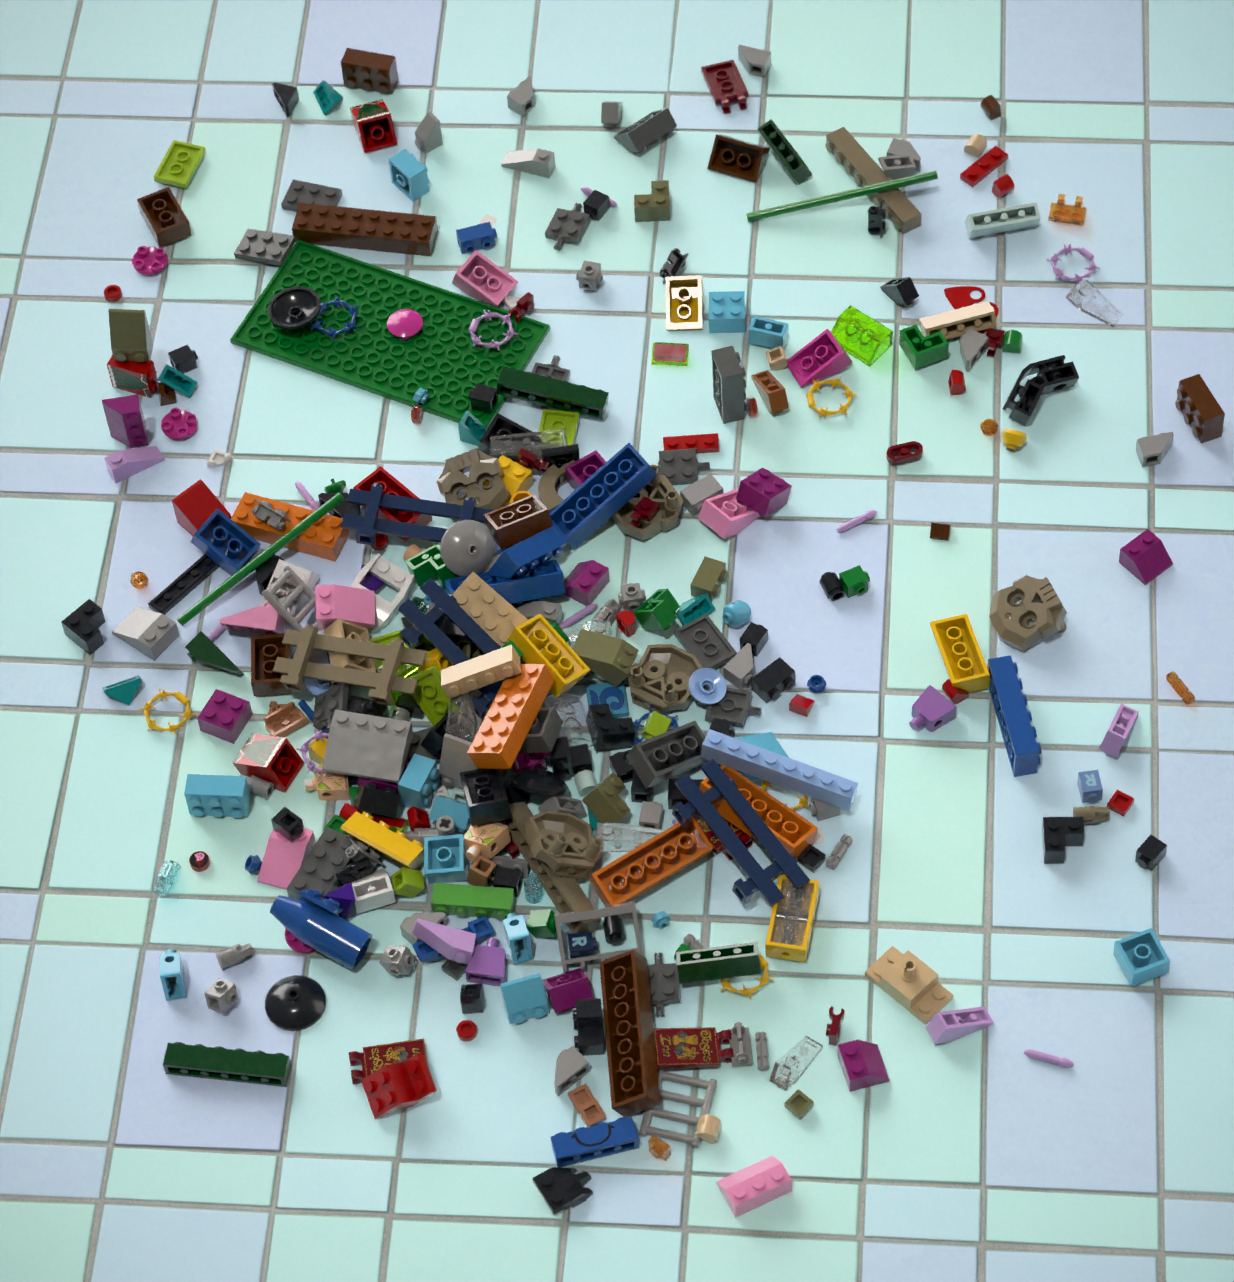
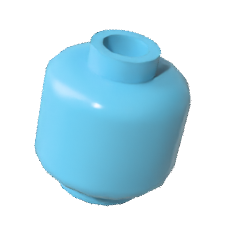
M736 600L724 607L723 621L730 627L737 628L750 620L751 608L746 602Z

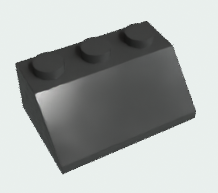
M664 108L652 111L613 137L630 153H641L647 149L646 146L648 144L653 145L659 142V137L663 135L665 137L673 133L672 129L677 127V124L669 109Z

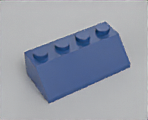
M552 526L504 550L490 568L488 574L504 578H512L516 575L521 576L528 569L533 570L540 563H547L553 556L555 558L560 556L564 552L563 548L567 542L556 528Z

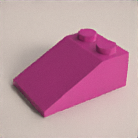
M827 328L787 359V367L799 385L805 387L814 383L812 380L817 381L819 379L820 381L838 374L853 361L838 339Z

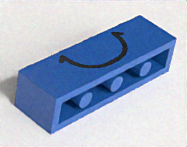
M621 1117L616 1121L608 1123L600 1122L592 1127H580L575 1131L560 1132L550 1137L558 1168L639 1148L638 1136L632 1117Z

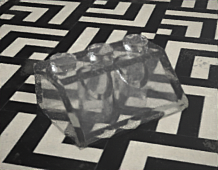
M566 692L557 698L553 694L547 695L543 702L545 707H554L563 721L557 738L567 736L569 747L588 744V747H592L593 744L586 723L587 713L581 697Z

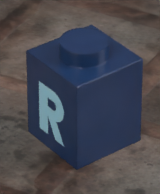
M592 931L567 934L570 958L594 955V951H598L597 939H592Z

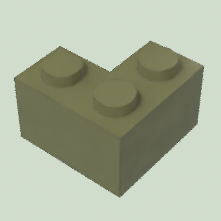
M669 180L651 181V194L634 195L635 222L670 221Z
M614 772L597 784L582 799L584 804L607 830L630 811L625 801L618 796L626 786Z

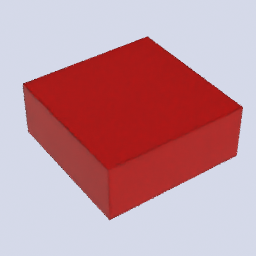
M1116 790L1107 803V807L1124 817L1133 805L1135 798Z

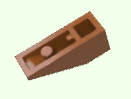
M768 370L751 375L766 408L771 413H781L789 408L785 388Z

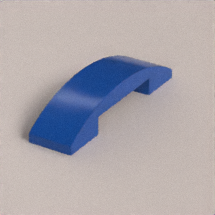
M487 916L468 922V927L461 929L476 934L474 946L494 934V929ZM422 940L412 944L420 962L446 958Z

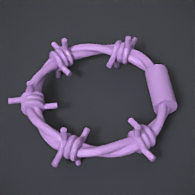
M1064 244V248L1057 254L1054 253L1051 260L1047 259L1053 266V271L1057 277L1055 280L1059 278L1060 281L1061 279L1072 280L1083 284L1082 280L1095 272L1096 269H1100V267L1095 265L1093 254L1084 247L1073 248L1071 244L1067 247ZM1072 251L1079 252L1091 261L1090 267H1085L1089 272L1082 276L1074 273V278L1064 275L1062 272L1064 269L1060 271L1059 268H1056L1057 261H1062V259H1058V256L1063 253L1065 255L1067 253L1073 255Z
M483 310L484 315L473 319L468 330L474 343L472 346L478 345L479 347V345L487 348H496L499 351V346L513 338L514 334L518 335V333H514L509 317L511 314L504 316L498 313H490V310L488 312ZM491 317H499L504 321L502 325L506 323L509 325L507 334L503 333L506 337L502 342H494L492 339V343H482L481 339H479L482 336L476 337L474 335L479 321L485 318V321L487 319L492 321Z
M314 729L315 735L306 740L301 745V749L296 748V750L301 751L305 764L309 769L307 773L315 771L325 775L333 774L316 767L314 764L316 760L312 762L307 760L306 753L308 749H313L308 747L310 742L314 739L316 741L321 739L324 742L323 737L329 735V733H322V730L316 732Z

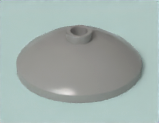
M458 521L451 525L442 537L440 545L441 558L445 566L457 575L468 576L472 572L475 574L482 573L491 564L495 554L493 535L484 524L478 521ZM474 546V552L471 553L470 548Z

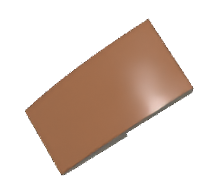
M586 1083L567 1093L587 1127L606 1118L597 1099H594Z

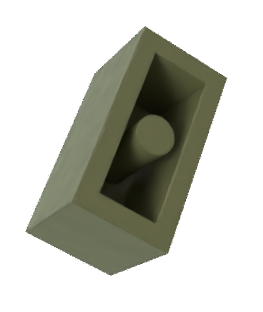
M705 556L690 584L691 596L697 597L707 593L712 602L714 597L720 593V585L728 577L726 563Z

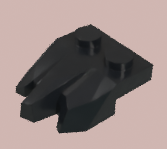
M552 1167L533 1177L532 1182L554 1215L569 1206L572 1208L578 1206L593 1194L590 1188L584 1187L592 1179L589 1173L585 1171L576 1174V1168Z

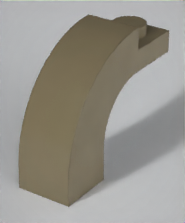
M574 460L563 464L560 468L553 464L541 476L538 485L539 500L546 506L549 513L563 501L557 491L562 485L567 483L565 467L574 463Z

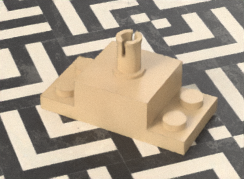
M891 946L865 971V976L925 1025L931 1021L937 1012H940L950 1003L954 997L950 991L938 983L939 974L909 950L902 954L894 946Z

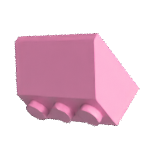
M773 1155L716 1181L735 1218L792 1192L791 1177L783 1163Z

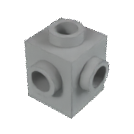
M583 261L581 270H578L576 280L579 281V288L597 291L598 285L602 284L603 280L601 263Z
M629 583L621 586V593L618 594L619 604L623 605L624 611L634 612L643 604V601H646L645 590H641L640 583Z
M404 945L387 946L379 963L389 974L395 976L409 975L416 957Z
M220 978L204 992L208 1008L223 1014L239 1000L235 983Z

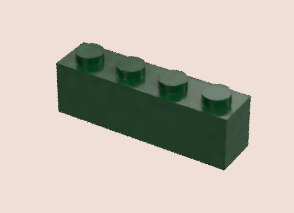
M772 119L758 128L763 139L798 185L813 175Z
M757 942L676 952L680 984L761 974Z

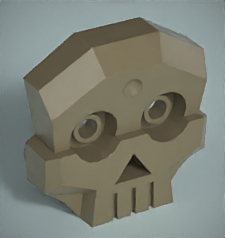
M477 448L446 459L443 472L436 481L440 494L445 497L446 503L463 505L466 497H472L476 500L475 507L496 510L505 506L512 497L501 477L504 472L500 460L485 454ZM470 471L469 477L463 474ZM490 481V485L485 487L484 483ZM460 491H464L463 496H458Z
M657 465L650 466L658 475L611 516L624 534L641 540L650 539L660 531L666 532L677 526L679 514L683 511L684 500L667 477L659 475ZM644 496L660 505V509L649 521L643 519L638 527L630 524L633 520L630 518L633 508Z
M1025 575L1015 580L1013 586L1001 589L992 596L989 617L1003 642L1024 652L1042 637L1047 639L1057 632H1064L1067 627L1063 621L1067 611L1047 577L1037 579Z
M673 644L648 645L640 662L633 664L627 676L633 704L642 706V708L648 709V711L651 708V712L655 709L656 712L663 714L672 710H685L692 702V695L688 688L689 678L696 670L702 668L696 656Z
M544 810L530 817L525 824L526 837L532 845L530 850L534 859L546 863L550 867L551 876L553 877L561 876L562 878L568 877L572 879L575 877V879L583 880L602 857L600 850L604 843L599 838H593L591 824L570 813Z

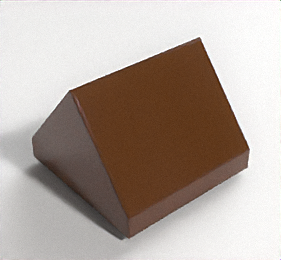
M160 382L158 385L160 406L175 404L174 389Z
M931 522L930 538L948 541L951 524Z

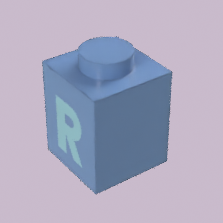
M1098 770L1078 772L1077 784L1082 803H1094L1102 800L1103 788Z

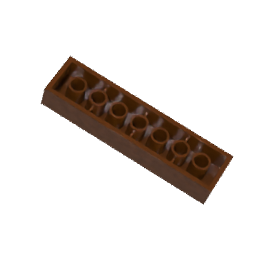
M299 203L292 226V234L295 236L296 242L301 240L313 245L430 257L438 233L436 216Z
M635 949L599 962L611 1106L614 1111L623 1117H628L661 1105L647 958Z

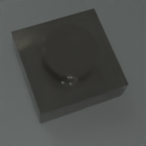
M447 960L441 966V969L458 981L464 975L468 965Z

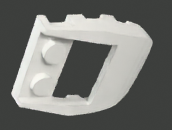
M379 553L358 572L350 586L369 590L360 584L369 572L399 591L391 603L375 594L376 627H365L369 633L379 632L386 627L389 620L395 614H398L397 608L406 600L409 587L415 581V575L409 574L381 557Z

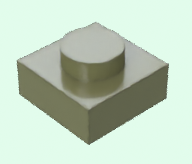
M799 1089L784 1103V1107L799 1119L814 1106V1101Z

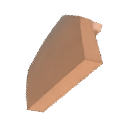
M270 701L269 712L264 717L265 728L270 736L285 737L309 723L302 711L295 707L294 702L277 704L276 701Z

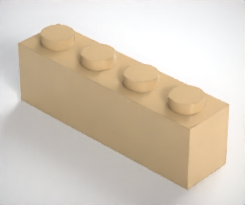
M986 301L921 318L919 323L920 331L924 337L941 331L947 340L961 336L963 333L965 334L969 328L981 331L996 327L994 309Z
M511 644L441 670V687L448 698L451 699L520 674V657Z

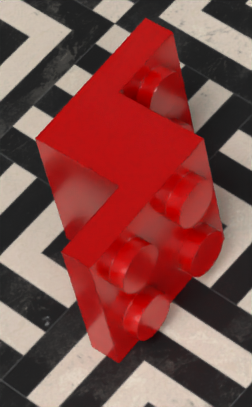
M423 1053L416 1054L405 1062L387 1064L361 1080L375 1119L382 1118L393 1110L413 1107L437 1092Z

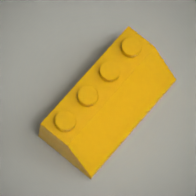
M967 613L930 622L952 686L968 692L989 688L990 674Z
M541 614L515 627L506 642L512 640L523 652L522 660L526 664L546 665L554 678L550 692L556 698L569 691L590 671L589 667Z
M356 811L341 826L340 829L348 836L362 841L366 846L373 848L404 867L418 870L424 859V845L415 839L413 842L407 840V835L398 830L394 833L389 830L391 826L382 821L379 824L373 821L374 817L364 811L362 814Z

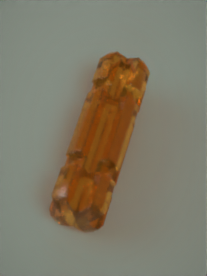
M1176 672L1168 673L1166 680L1169 684H1173V689L1180 697H1183L1182 700L1186 704L1194 702L1195 696L1189 691L1184 682L1178 678L1179 676Z

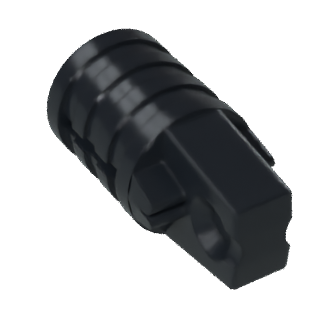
M364 857L352 864H348L335 873L339 884L357 881L372 874L373 866L370 860Z

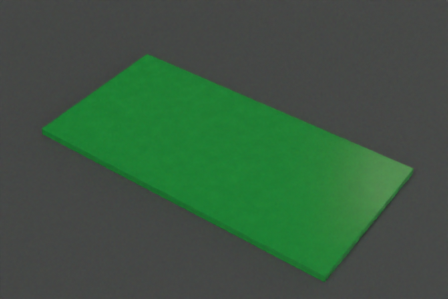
M298 240L288 254L284 264L278 268L230 341L237 346L419 409L422 407L425 412L459 423L464 413L469 411L488 428L508 397L498 394V402L491 414L471 408L469 400L470 391L474 390L477 383L497 389V382L503 366L525 371L548 334L550 325L522 316L520 322H515L516 315H514L510 320L514 333H518V335L514 334L513 338L499 346V351L496 348H487L479 345V347L475 345L473 347L474 343L471 334L468 332L472 320L484 315L483 310L486 312L490 310V313H498L504 316L508 315L507 310ZM297 286L307 287L317 293L321 303L334 301L337 296L340 301H345L354 307L359 306V308H356V322L354 324L358 328L354 327L353 330L336 334L334 339L333 336L327 335L321 330L311 329V327H314L313 321L299 329H282L271 322L268 316V305L271 299L284 289ZM331 304L317 317V320H323L320 323L323 329L329 330L332 327L333 330L339 331L346 327L343 324H348V321L350 322L353 316L352 314L347 315L350 312L348 307L340 305L338 309L335 308L334 304ZM398 310H414L422 317L423 328L415 335L410 336L408 340H401L399 337L391 334L387 328L388 318ZM491 317L492 321L490 319L485 321V318L479 321L474 335L476 337L481 335L482 337L479 339H481L482 343H492V339L494 342H502L506 337L503 333L507 334L509 325L507 323L502 325L504 321L499 317ZM419 388L427 389V394L429 395L427 401L424 404L420 403L417 405L416 401L413 400V396Z

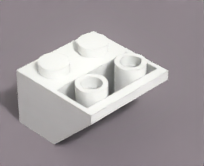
M385 868L373 871L372 874L357 881L348 882L352 883L356 899L354 906L357 914L396 902Z

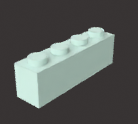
M1037 202L968 214L965 225L968 237L974 238L1035 227L1038 225L1041 217Z

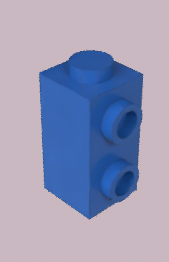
M490 222L456 230L457 243L461 254L496 246L497 232L495 228L491 227Z

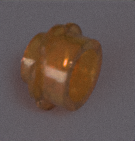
M985 419L980 424V429H982V433L986 436H992L998 430V423L995 420Z
M137 571L132 573L130 583L133 587L142 589L144 586H147L148 577L145 573Z

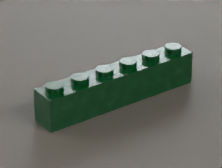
M503 366L497 382V393L499 395L563 411L578 412L579 415L603 420L608 405L609 392L553 379L548 376L537 375L532 372L517 370L512 367Z
M182 1042L167 1044L163 1067L165 1074L287 1087L291 1062L289 1056L283 1053L269 1054L263 1051H245L240 1048L232 1050L221 1046L206 1047L202 1044L186 1045Z

